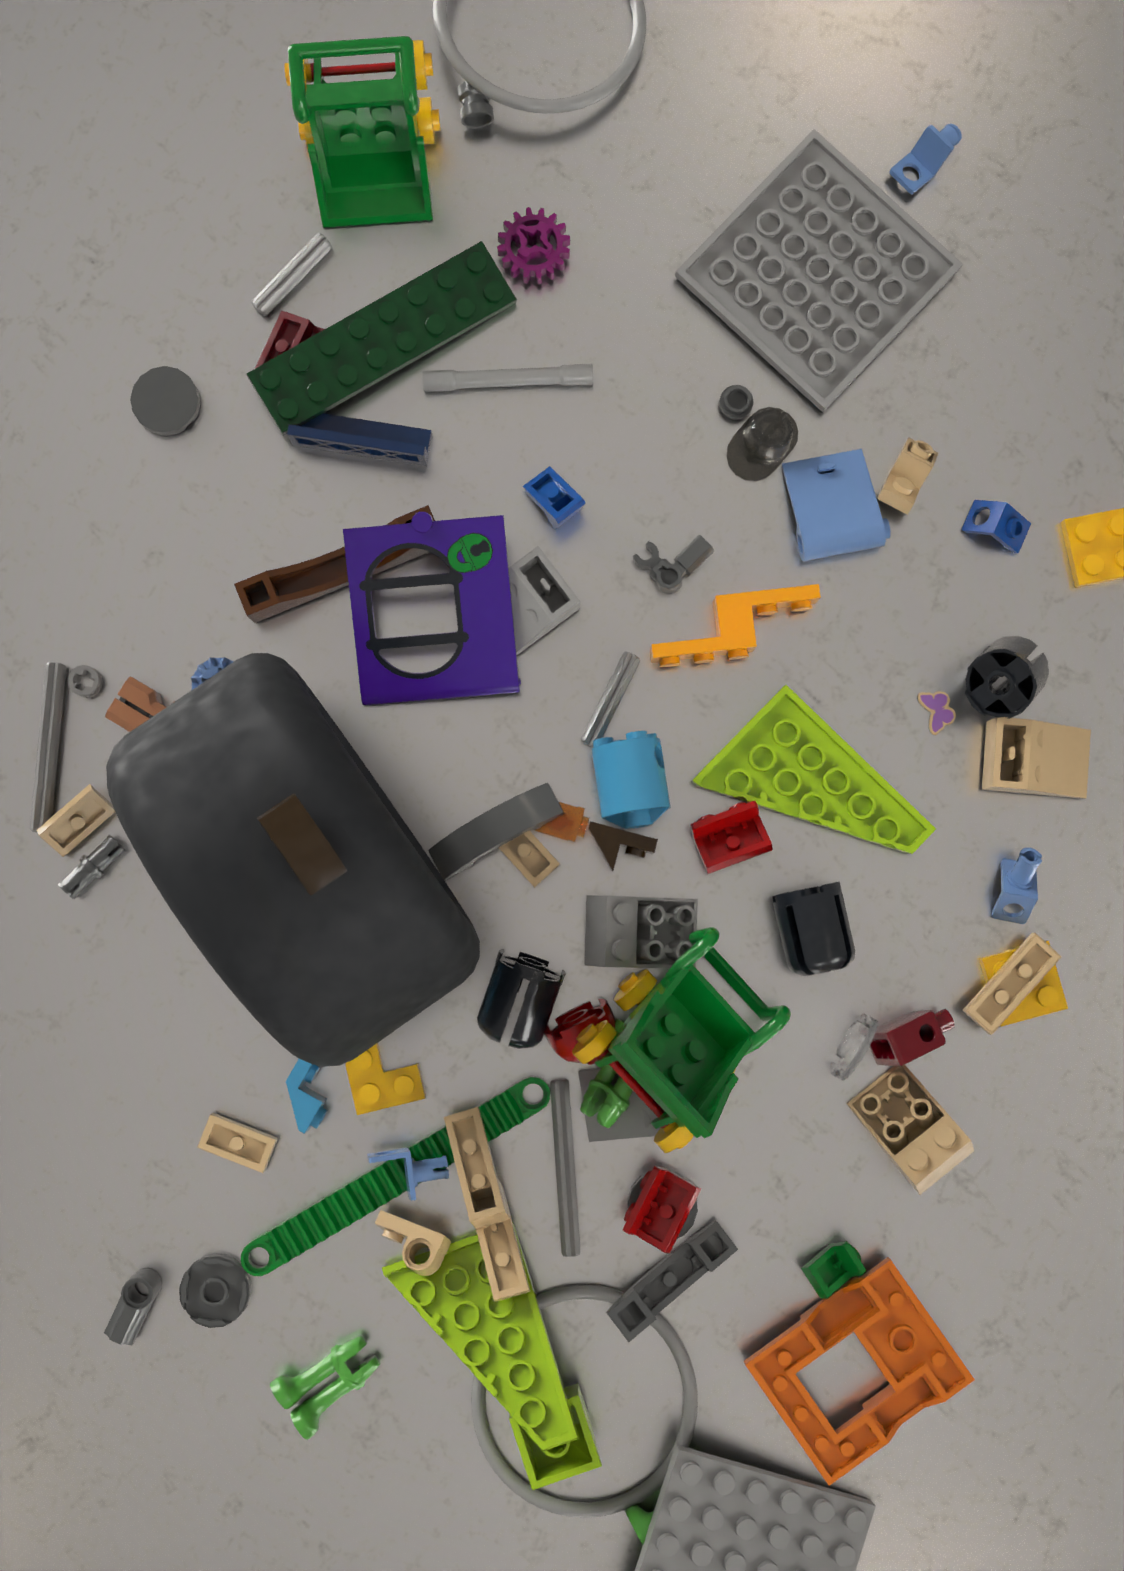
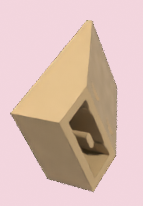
M995 717L986 721L982 790L1087 798L1091 730L1031 719H1007L1008 717Z
M906 1065L893 1066L847 1103L848 1107L919 1195L974 1152L971 1139Z

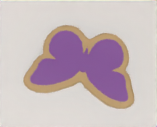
M938 691L934 694L929 692L918 694L919 703L931 712L929 730L933 735H937L946 725L954 722L956 713L949 707L950 698L947 693Z

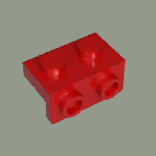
M756 801L737 803L722 813L702 816L690 825L693 841L707 874L773 850L772 842L759 816V808Z
M654 1166L652 1170L645 1174L641 1181L640 1188L642 1191L637 1201L632 1203L626 1211L624 1217L626 1223L623 1231L629 1235L638 1236L664 1253H670L702 1188L667 1168Z

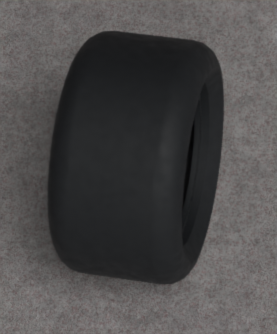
M251 653L237 659L126 734L114 746L106 765L107 789L118 819L143 866L182 927L227 987L261 1026L297 1058L319 1067L340 1066L347 1063L461 985L474 972L480 957V940L469 917L407 824L331 716L298 672L284 659L269 653ZM293 793L307 810L347 870L311 896L257 819V817Z

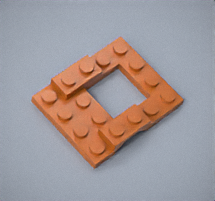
M889 1257L861 1277L851 1278L829 1298L822 1299L801 1314L800 1321L744 1360L745 1366L829 1486L888 1444L899 1427L919 1411L947 1401L975 1380ZM854 1332L890 1384L863 1403L862 1407L864 1409L835 1430L796 1373Z

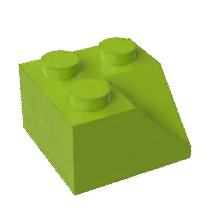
M578 1383L564 1388L579 1437L577 1440L543 1451L509 1415L510 1424L532 1490L602 1467L591 1421Z

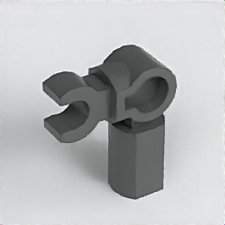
M698 535L674 558V564H671L665 558L661 559L657 546L649 541L646 543V548L652 553L651 558L643 560L639 555L635 554L633 555V560L639 568L650 571L649 575L657 582L662 592L672 594L681 588L682 577L686 574L690 576L715 551L701 535Z

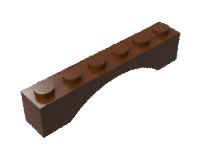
M429 505L402 515L387 525L411 523L413 516L418 512H426L431 515L433 521L435 519ZM345 546L322 556L298 564L268 570L235 583L234 586L247 617L256 623L349 585ZM416 548L395 551L386 556L377 565L372 575L428 553V551Z

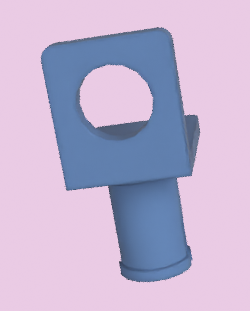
M950 123L939 132L933 125H929L911 152L890 169V175L910 194H914L937 174L954 149L953 146L957 145L962 139L960 129ZM903 168H914L919 174V179L912 181L906 178L903 174Z
M1023 848L1019 853L1017 861L1006 858L1002 859V892L992 910V918L1019 924L1027 922L1038 900L1036 870L1042 862V855L1037 850ZM1013 903L1021 905L1024 909L1018 913H1009L1003 908Z
M407 1147L367 1154L369 1163L403 1158L407 1192L411 1201L416 1200L415 1187L418 1186L419 1182L449 1179V1170L442 1168L448 1167L446 1155L414 1161Z

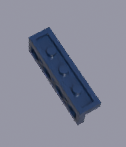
M323 413L302 426L289 424L287 435L293 446L427 467L432 430Z

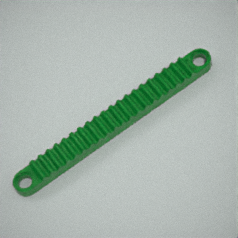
M533 1075L525 1077L476 1106L480 1109L488 1142L509 1131L514 1126L521 1124L547 1106L551 1090L549 1084L543 1078ZM537 1084L542 1088L543 1098L541 1101L532 1104L524 1099L523 1090L527 1085ZM446 1125L407 1147L414 1161L446 1155L448 1167L455 1162ZM403 1158L380 1163L253 1239L244 1247L241 1253L243 1269L252 1276L266 1275L281 1265L288 1263L293 1258L300 1256L318 1243L325 1241L343 1228L362 1219L380 1206L407 1191ZM262 1247L268 1252V1264L265 1266L253 1264L250 1253L254 1248Z

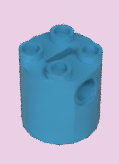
M635 731L627 733L626 740H614L613 737L593 740L594 748L591 750L602 818L624 829L651 826L663 813L671 808L660 738H657L656 733L647 734V731Z

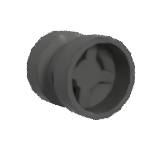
M466 81L458 86L459 101L463 104L460 110L461 123L470 128H480L491 124L494 121L493 107L489 104L490 98L474 89Z

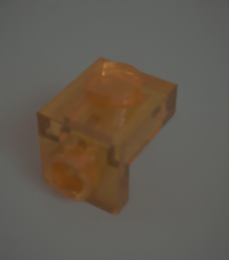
M559 802L565 814L536 829L535 832L575 843L577 836L584 838L589 818L583 816L585 808Z

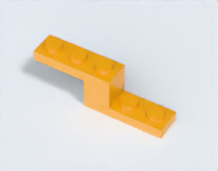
M819 584L716 595L712 603L717 637L651 644V663L659 662L660 667H673L680 665V660L694 659V663L699 664L714 661V656L728 655L729 660L749 657L748 652H753L757 647L752 611H757V615H771L778 613V608L791 607L792 612L812 609V604H816L821 598Z

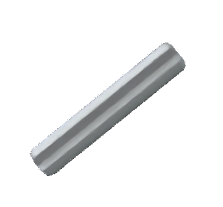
M320 233L316 234L252 300L254 308L260 314L267 316L331 250V244L328 239Z
M630 652L623 653L582 735L581 741L584 744L594 748L593 740L603 737L640 663V658Z

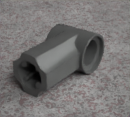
M148 1268L140 1269L124 1284L121 1297L104 1331L109 1340L120 1345L132 1346L155 1297L161 1291L162 1281L156 1271ZM140 1282L146 1285L149 1294L146 1296L139 1294L135 1288V1283Z

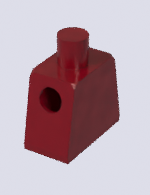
M942 1009L936 1013H933L932 1010L910 1012L863 1033L877 1065L903 1066L945 1045L946 1040L943 1033L953 1029L955 1024L947 1009Z

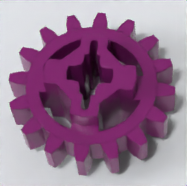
M527 207L526 216L523 217L517 211L514 212V223L505 220L503 222L505 232H498V242L501 245L497 246L498 256L503 257L501 260L502 267L505 269L512 266L511 277L515 278L519 274H523V281L526 284L530 277H535L537 284H541L542 276L545 274L551 280L554 279V268L563 271L564 261L562 259H569L570 249L567 248L570 245V235H564L566 232L565 223L556 225L557 214L553 213L547 218L545 217L544 208H540L538 214L535 215L532 213L531 208ZM551 235L554 237L556 241V250H554L553 245L549 243ZM512 241H514L515 246L519 248L517 250V256H515L512 252Z

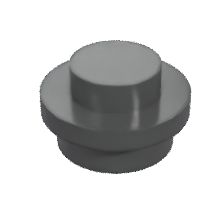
M741 385L727 387L722 392L719 400L722 413L734 420L746 417L751 412L754 403L751 392Z

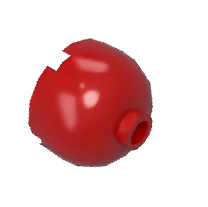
M598 999L601 1005L595 1007L592 1006L590 1001L583 1003L557 1017L555 1021L558 1026L552 1031L549 1025L546 1027L544 1035L557 1055L568 1062L581 1063L572 1054L573 1048L579 1042L576 1038L580 1032L588 1025L593 1024L596 1026L604 1020H607L615 1029V1018L607 1000ZM595 1057L594 1059H592L591 1061H589L587 1064H588V1065L595 1064L594 1062L597 1060V1058Z

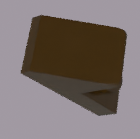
M590 821L588 827L589 833L611 872L614 870L620 846L626 847V854L645 858L646 853H655L658 839Z

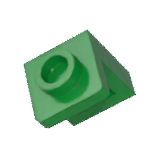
M847 1241L828 1244L801 1268L820 1299L829 1298L851 1277L862 1276L867 1271L861 1262L859 1252Z

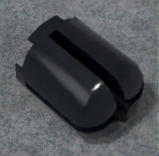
M1006 636L988 646L967 668L965 695L971 706L984 716L988 714L997 718L1008 717L1007 719L1021 714L1045 687L1049 675L1048 660L1044 653H1041L1031 661L1027 659L1038 645L1032 640L1020 636ZM1005 676L1007 680L994 689L992 684L999 677Z
M840 882L772 896L786 964L791 972L801 976L821 974L843 969L854 960L855 946Z
M501 949L498 952L496 964L477 1016L478 1026L489 1039L500 1043L524 978L530 982L508 1046L517 1049L537 1046L543 1039L566 973L562 970L561 976L554 971L547 969L549 961L527 953L520 952L518 958L502 956L504 949Z

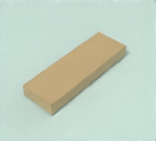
M1031 933L962 1011L986 1033L992 1035L1060 960L1061 956L1036 933Z

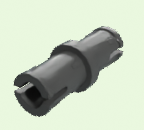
M109 834L90 855H83L79 859L81 863L67 877L60 881L58 885L66 894L69 893L72 899H75L95 878L100 879L104 875L103 870L125 851L124 847Z

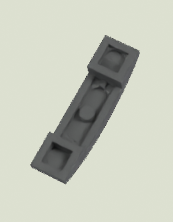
M547 782L479 815L440 840L428 851L439 873L446 881L475 864L474 861L530 829L536 830L565 813Z
M713 1221L678 1246L643 1275L606 1312L625 1339L628 1342L632 1341L656 1320L655 1316L706 1272L714 1271L734 1254L738 1248L719 1223Z

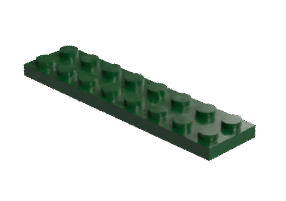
M480 241L246 373L276 426L284 436L287 434L289 424L296 426L304 425L516 304L517 299L484 243Z

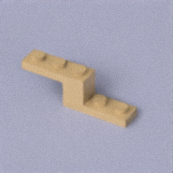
M475 1107L445 1116L444 1121L469 1221L477 1231L493 1299L495 1302L530 1292L504 1188L497 1178L480 1109Z

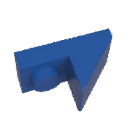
M550 466L523 486L527 495L544 511L554 529H557L581 511L586 504L584 499Z

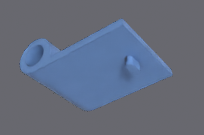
M862 449L782 463V471L797 522V545L802 561L885 546L886 539L891 536L890 525L887 518H882Z

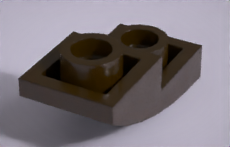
M294 793L257 817L278 851L285 858L310 896L347 871Z

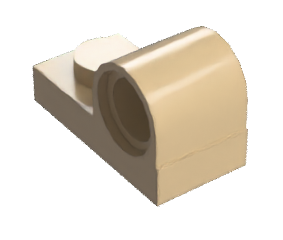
M380 1210L375 1224L384 1230L383 1237L402 1244L403 1239H406L402 1257L406 1266L421 1276H429L439 1269L451 1244V1241L445 1235ZM421 1248H429V1259L424 1264H416L415 1254Z

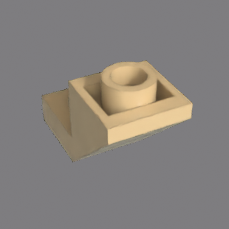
M908 437L877 499L908 515L916 501L920 488L934 466L938 452L934 451L928 443L921 440L915 441Z

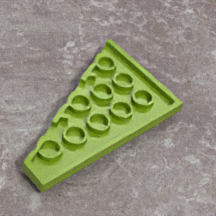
M786 684L691 781L695 786L748 803L756 801L760 807L907 854H913L936 830L925 817Z
M514 1223L513 1227L530 1292L498 1302L494 1301L477 1234L451 1243L441 1266L432 1275H418L407 1267L403 1260L382 1267L383 1275L416 1309L438 1336L444 1340L541 1450L546 1451L579 1439ZM430 1251L416 1255L415 1263L418 1265L424 1264L429 1259Z

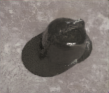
M773 407L759 409L752 414L728 444L726 457L729 467L735 475L744 480L757 481L773 473L790 454L798 441L799 431L795 420L789 413L780 408Z

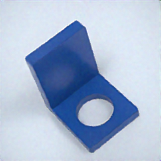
M974 500L962 530L965 533L991 535L1012 553H1019L1031 523L1007 502ZM989 509L990 516L988 520L982 525H976L975 519L982 510Z

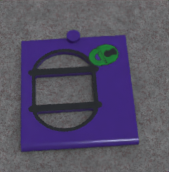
M418 512L413 516L411 523L343 529L362 705L520 692L521 679L518 676L504 515L433 521L430 514ZM407 548L431 552L442 559L450 568L449 573L384 579L372 578L375 568L386 556ZM452 584L454 586L457 632L377 638L372 601L373 590ZM450 643L458 645L448 662L433 671L424 673H411L400 670L391 665L380 654L381 649Z

